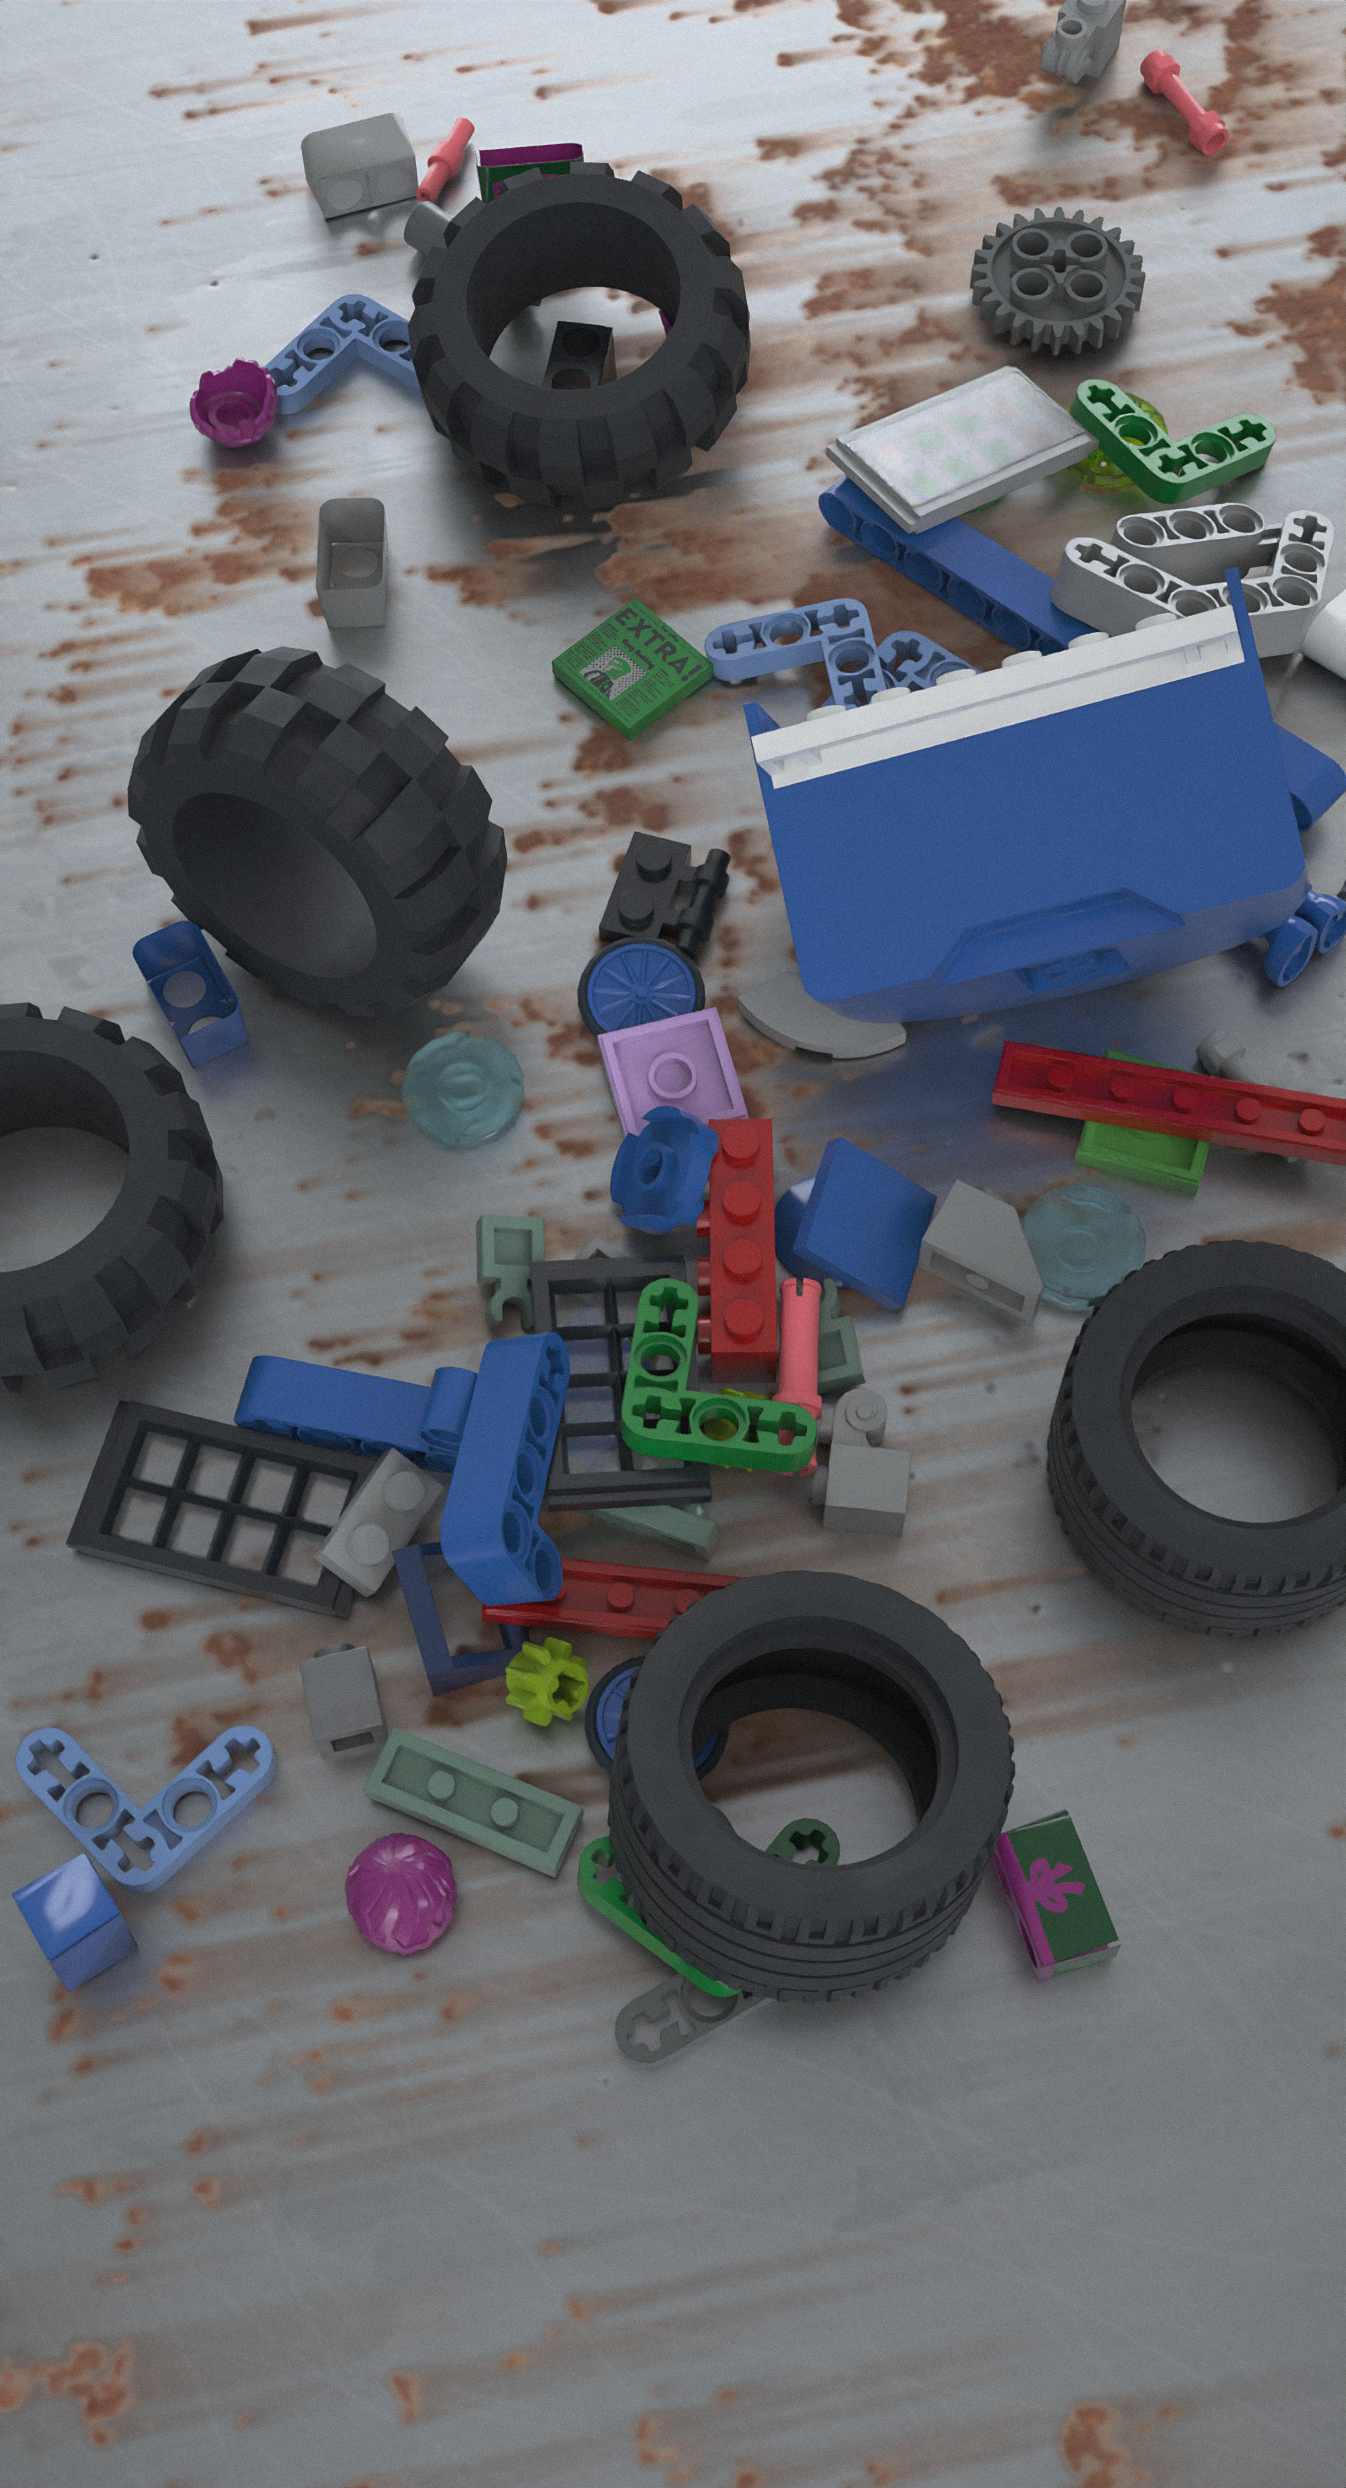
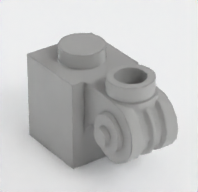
M1066 0L1058 11L1054 34L1042 46L1041 71L1048 74L1055 73L1057 77H1065L1067 81L1072 83H1078L1085 74L1098 78L1119 47L1126 0Z
M866 1388L853 1389L845 1393L835 1405L822 1403L818 1443L831 1444L829 1466L817 1465V1471L814 1475L812 1504L825 1506L824 1529L902 1537L906 1516L911 1451L875 1447L884 1437L888 1411L887 1404L882 1396L873 1390Z

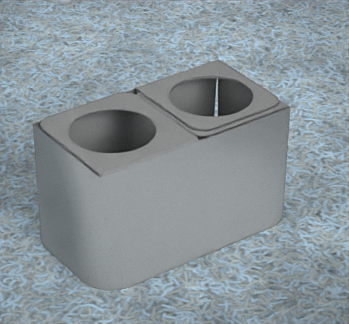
M386 113L315 131L305 136L301 142L306 181L325 219L416 196L419 184L415 153L404 121L399 114Z
M333 498L325 501L319 508L315 588L328 628L385 626L388 538L385 507L376 498ZM356 547L372 550L379 560L376 570L362 578L347 576L339 566L340 558L346 551ZM330 577L331 582L335 585L333 587H330Z

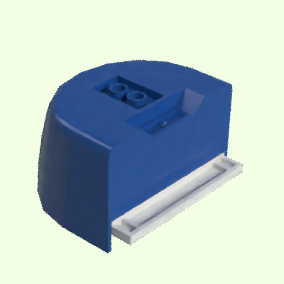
M1238 567L1224 570L1232 603L1228 606L1177 619L1176 615L1172 613L1151 616L1138 622L1135 625L1136 631L1111 638H1109L1106 632L1086 634L1071 640L1068 643V650L1042 656L1040 651L1017 653L1005 658L1001 662L1002 668L977 675L973 669L952 671L936 679L937 686L912 693L907 687L887 689L874 694L871 697L872 704L846 710V707L843 705L822 707L808 713L806 716L807 722L781 728L756 701L743 704L801 981L806 993L833 1012L848 1019L878 1024L949 1019L1073 996L1168 971L1237 947L1285 924L1306 900L1310 890V879Z

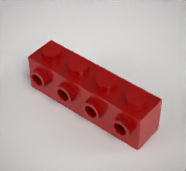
M772 1118L709 1119V1128L714 1129L718 1134L719 1144L717 1152L711 1160L707 1179L709 1181V1200H704L702 1214L697 1220V1238H710V1257H697L698 1296H710L711 1316H698V1355H711V1383H776L777 1310Z

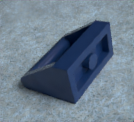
M420 1543L392 1551L433 1697L506 1675V1667L522 1651V1644L525 1641L531 1643L527 1626L497 1623L505 1647L504 1650L450 1656L428 1581L430 1577L453 1571L444 1558L441 1543Z

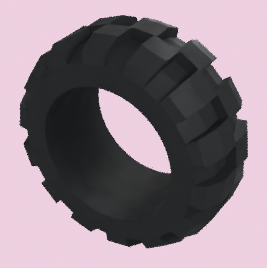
M570 162V174L542 178L540 169L537 167L507 178L502 182V195L486 205L476 196L449 221L443 234L447 249L432 246L412 293L415 310L408 323L411 357L422 398L434 428L438 433L450 440L454 456L479 477L496 486L505 476H508L511 493L524 500L557 508L561 495L583 496L587 509L624 504L626 501L625 490L644 482H648L652 490L656 492L690 469L693 465L691 448L693 446L708 452L717 442L737 411L736 395L748 381L751 350L748 305L743 274L731 260L730 244L698 206L693 203L683 209L682 195L671 185L639 170L633 179L628 181L615 178L614 171L608 163ZM605 287L629 292L661 309L674 324L660 348L640 367L615 381L586 389L557 390L531 385L506 373L489 359L499 336L518 314L549 295L574 288Z
M284 646L263 653L259 649L229 657L203 669L141 737L127 789L128 816L141 825L136 843L151 873L163 877L174 893L171 901L190 922L195 923L200 930H206L226 948L225 956L257 979L264 975L284 987L287 996L319 1009H323L331 1004H337L348 1016L378 1017L394 1009L401 1011L424 1001L450 982L462 964L485 937L500 911L508 858L503 828L490 822L488 819L493 800L473 766L461 765L445 746L449 736L417 706L409 711L385 693L386 683L349 663L336 669L324 665L316 651Z
M30 1002L0 1005V1137L13 1132L38 1127L73 1128L93 1133L111 1141L129 1155L126 1176L113 1206L91 1233L66 1252L48 1261L20 1270L0 1272V1392L5 1393L20 1392L22 1377L27 1375L42 1374L50 1389L61 1388L97 1377L99 1373L94 1361L122 1346L132 1358L172 1325L164 1309L170 1299L176 1297L189 1302L196 1295L216 1254L209 1234H214L224 1218L223 1176L214 1154L213 1142L199 1102L191 1099L188 1095L181 1073L151 1043L134 1036L125 1041L119 1024L66 1006L63 1007L57 1020L43 1019L39 1007Z

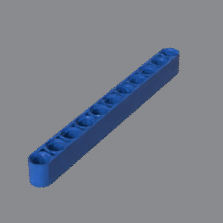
M845 473L819 496V509L824 519L837 532L1020 652L1040 651L1042 656L1068 650V643L1077 637L1102 632L1064 613L1054 605L1051 599L1054 579L957 517L916 534L912 532L908 534ZM901 483L921 503L929 501L928 498L905 483ZM1274 722L1299 832H1305L1345 793L1346 775L1339 764L1332 758Z

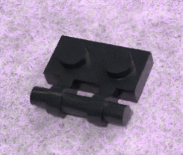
M635 831L599 925V940L613 943L628 937L648 936L662 939L663 936L676 938L675 946L684 951L691 959L696 958L700 944L707 942L714 925L711 913L717 899L724 897L730 880L729 875L726 873L731 860L730 855L724 850L714 848L709 850L704 864L698 867L689 866L691 861V845ZM679 892L693 895L689 908L681 911L673 909Z

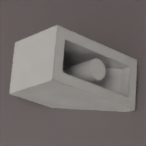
M957 1179L922 1238L918 1267L1032 1323L1038 1311L1044 1286L1015 1207L1007 1204L997 1192L988 1187L979 1185L973 1187Z

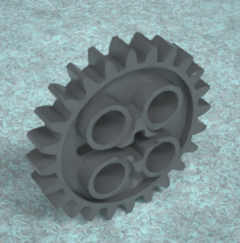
M1057 207L1054 216L1046 218L1044 213L1039 208H1036L1034 218L1031 221L1026 220L1019 213L1014 214L1013 228L999 222L996 226L995 236L985 235L983 237L982 249L975 250L970 279V288L973 289L972 304L981 306V321L994 319L993 333L995 335L1011 330L1010 344L1016 345L1024 338L1030 339L1031 352H1036L1042 343L1050 344L1053 355L1059 354L1062 344H1069L1076 354H1080L1082 341L1085 340L1098 349L1102 345L1103 334L1117 339L1121 325L1131 326L1134 311L1140 310L1146 272L1141 271L1143 257L1133 255L1135 242L1133 240L1119 242L1121 235L1120 227L1112 228L1106 232L1102 230L1104 218L1101 216L1094 219L1090 224L1083 222L1084 211L1080 209L1074 214L1072 219L1065 218L1061 207Z

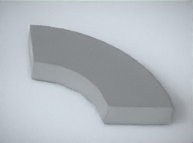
M790 970L738 997L739 1011L755 1028L770 1039L793 1050L796 1047L816 1052L831 1053L833 1058L846 1059L879 1054L906 1043L907 1032L900 1022L878 1024L840 1016L806 993L802 981Z

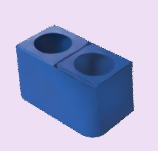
M179 921L136 942L132 951L133 958L192 1068L207 1063L249 1042L238 996L200 928L195 923ZM179 972H194L200 975L205 982L206 990L203 998L195 1005L184 1008L173 1006L167 1002L163 994L166 981L172 975ZM210 1016L221 1018V1020L188 1035L191 1026L199 1019Z
M86 1853L80 1854L12 1894L48 1961L51 1959L50 1965L68 1992H71L138 1949L136 1946L138 1944L136 1941L134 1943V1937L120 1910Z

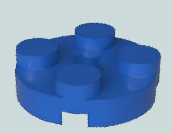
M659 1106L650 1110L641 1118L650 1123L643 1128L639 1136L628 1133L621 1143L613 1164L610 1180L611 1199L613 1202L622 1205L624 1215H617L621 1222L626 1226L652 1235L667 1233L678 1224L688 1227L698 1220L704 1208V1196L702 1193L709 1176L711 1160L715 1156L719 1144L716 1131L704 1126L697 1116L676 1107Z

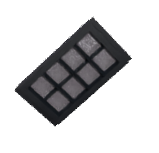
M683 1254L530 1262L534 1334L556 1332L562 1337L567 1347L570 1361L569 1382L546 1480L549 1512L711 1503L712 1491L709 1463L653 1457L636 1453L626 1445L621 1433L622 1403L639 1298L645 1287L659 1279L673 1278L688 1284ZM663 1306L660 1314V1332L671 1334L673 1315L676 1311L675 1306ZM694 1342L687 1391L700 1392ZM664 1355L651 1356L642 1363L645 1371L658 1377L670 1375L679 1367L676 1361ZM654 1413L647 1414L643 1427L656 1429L660 1415ZM681 1416L679 1434L688 1435L689 1417ZM703 1423L700 1426V1430L706 1436L705 1426Z
M119 1400L66 1544L69 1548L80 1550L84 1554L332 1616L347 1617L356 1590L313 1557L378 1460L148 1404Z

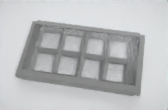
M1005 366L836 438V443L827 446L826 456L908 534L912 532L918 534L1088 458L1089 453L1098 449L1099 440L1018 368Z

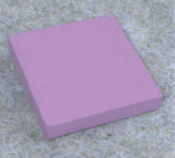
M717 1007L597 1035V1044L624 1139L628 1133L639 1136L643 1128L650 1123L641 1118L647 1112L659 1106H672L693 1114L706 1127H709V1119H749Z

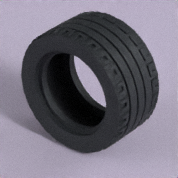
M1234 1239L1223 1242L1220 1240L1211 1241L1206 1245L1200 1246L1197 1244L1188 1245L1179 1251L1171 1250L1165 1253L1163 1258L1159 1260L1151 1259L1143 1263L1141 1269L1132 1270L1125 1276L1123 1284L1112 1286L1107 1292L1106 1299H1100L1097 1302L1091 1317H1087L1082 1324L1079 1336H1076L1072 1352L1065 1367L1049 1427L1050 1432L1047 1439V1450L1049 1452L1046 1471L1051 1474L1048 1486L1050 1493L1055 1496V1513L1062 1518L1061 1528L1065 1535H1070L1073 1539L1072 1547L1077 1555H1082L1086 1561L1085 1566L1092 1573L1096 1572L1103 1579L1102 1584L1108 1590L1113 1589L1120 1595L1119 1599L1127 1604L1131 1602L1141 1608L1140 1612L1148 1617L1152 1615L1155 1618L1161 1619V1623L1170 1626L1172 1623L1182 1626L1185 1631L1191 1633L1198 1631L1206 1633L1207 1636L1218 1637L1219 1634H1230L1232 1638H1243V1636L1253 1635L1257 1638L1266 1636L1269 1631L1274 1630L1277 1633L1289 1632L1291 1627L1295 1625L1304 1627L1310 1624L1314 1617L1319 1616L1322 1618L1331 1614L1336 1605L1342 1606L1346 1603V1272L1335 1267L1333 1263L1327 1260H1323L1308 1252L1290 1249V1247L1264 1241L1244 1242L1243 1240ZM1227 1361L1267 1371L1300 1392L1316 1409L1327 1426L1338 1458L1339 1480L1337 1494L1311 1512L1283 1521L1266 1523L1236 1521L1204 1511L1175 1493L1164 1483L1147 1461L1135 1434L1131 1401L1146 1385L1157 1377L1173 1369L1193 1363Z
M808 1570L775 1572V1574L756 1575L744 1580H737L730 1583L724 1589L707 1593L701 1600H695L687 1606V1611L684 1614L676 1615L669 1621L667 1629L658 1632L654 1638L653 1647L646 1649L642 1654L639 1667L634 1669L629 1690L626 1691L618 1724L608 1800L607 1826L610 1827L609 1843L611 1849L615 1851L614 1864L616 1872L623 1875L621 1885L627 1894L633 1896V1906L637 1914L644 1916L647 1921V1927L652 1933L659 1934L665 1940L664 1945L672 1953L676 1952L683 1958L684 1963L692 1968L696 1966L705 1972V1976L713 1981L718 1980L728 1985V1988L737 1991L742 1989L762 1999L767 1997L777 1999L778 2002L802 2000L803 2003L815 2004V2001L826 2000L828 2003L840 2001V1998L845 1996H852L853 1998L865 1996V1993L872 1989L880 1991L888 1986L890 1980H902L908 1977L913 1967L921 1968L928 1961L930 1954L933 1951L938 1952L945 1946L949 1935H954L962 1917L969 1910L981 1885L1007 1818L1008 1805L1014 1790L1012 1781L1016 1774L1015 1763L1011 1760L1014 1752V1739L1009 1735L1011 1729L1009 1718L1002 1711L1004 1703L1001 1694L995 1690L994 1680L981 1666V1660L969 1648L961 1636L954 1633L947 1626V1623L928 1610V1608L889 1587L851 1575ZM781 1708H799L830 1714L857 1726L869 1734L892 1756L905 1776L913 1795L917 1826L907 1837L892 1848L863 1861L836 1866H815L784 1860L751 1845L724 1823L714 1811L700 1787L693 1759L714 1734L732 1722L753 1713Z

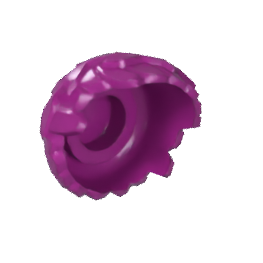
M236 357L232 366H227L223 371L216 370L212 373L210 370H206L202 373L199 381V390L194 391L193 396L190 398V417L201 435H205L209 439L223 444L225 447H243L257 442L267 434L275 419L278 395L275 381L267 367L264 368V366L258 365V362L255 360L246 361L242 357Z
M402 1832L382 1836L370 1843L355 1858L352 1866H349L344 1887L348 1912L353 1917L356 1925L359 1927V1932L373 1945H378L388 1952L394 1953L398 1951L403 1956L415 1950L429 1948L434 1939L442 1936L445 1932V1927H448L451 1923L454 1912L453 1905L457 1898V1882L454 1881L452 1865L448 1856L427 1840L419 1836L405 1835Z

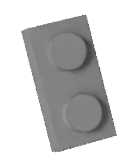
M394 1448L389 1449L382 1454L313 1558L363 1596L368 1597L376 1593L395 1564L392 1551L406 1547L444 1487Z

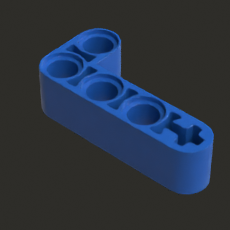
M556 1332L491 1340L483 1352L440 1527V1543L448 1565L486 1606L554 1600L559 1595L562 1587L563 1569L559 1551L537 1523L570 1375L567 1347L562 1337Z
M256 1356L252 1358L234 1416V1422L238 1427L374 1460H379L384 1452L394 1448L420 1469L453 1475L478 1373L457 1367H440L435 1370L431 1387L276 1356Z

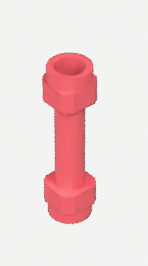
M1161 49L1148 54L1141 63L1140 73L1144 77V82L1154 94L1163 92L1188 124V139L1197 150H1201L1205 155H1212L1221 150L1229 138V132L1224 127V121L1216 111L1205 112L1179 79L1180 66L1171 55Z

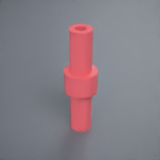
M463 117L458 118L445 141L439 142L435 146L427 161L429 170L416 191V196L420 202L431 201L435 203L446 181L455 178L464 161L462 152L475 131L474 125L470 120Z

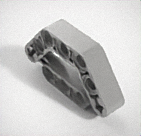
M1224 503L1122 517L1117 522L1110 545L1090 537L1074 538L1067 543L1052 588L1051 599L1054 605L1064 613L1115 637L1136 631L1135 625L1151 616L1172 613L1176 615L1177 619L1231 605L1224 570L1238 567L1240 579H1243L1248 574L1250 568L1267 566L1265 577L1241 580L1258 657L1264 658L1291 654L1300 649L1320 602L1335 529L1331 521L1325 516L1304 509L1288 513L1284 523L1266 525L1262 514L1256 509L1240 503Z

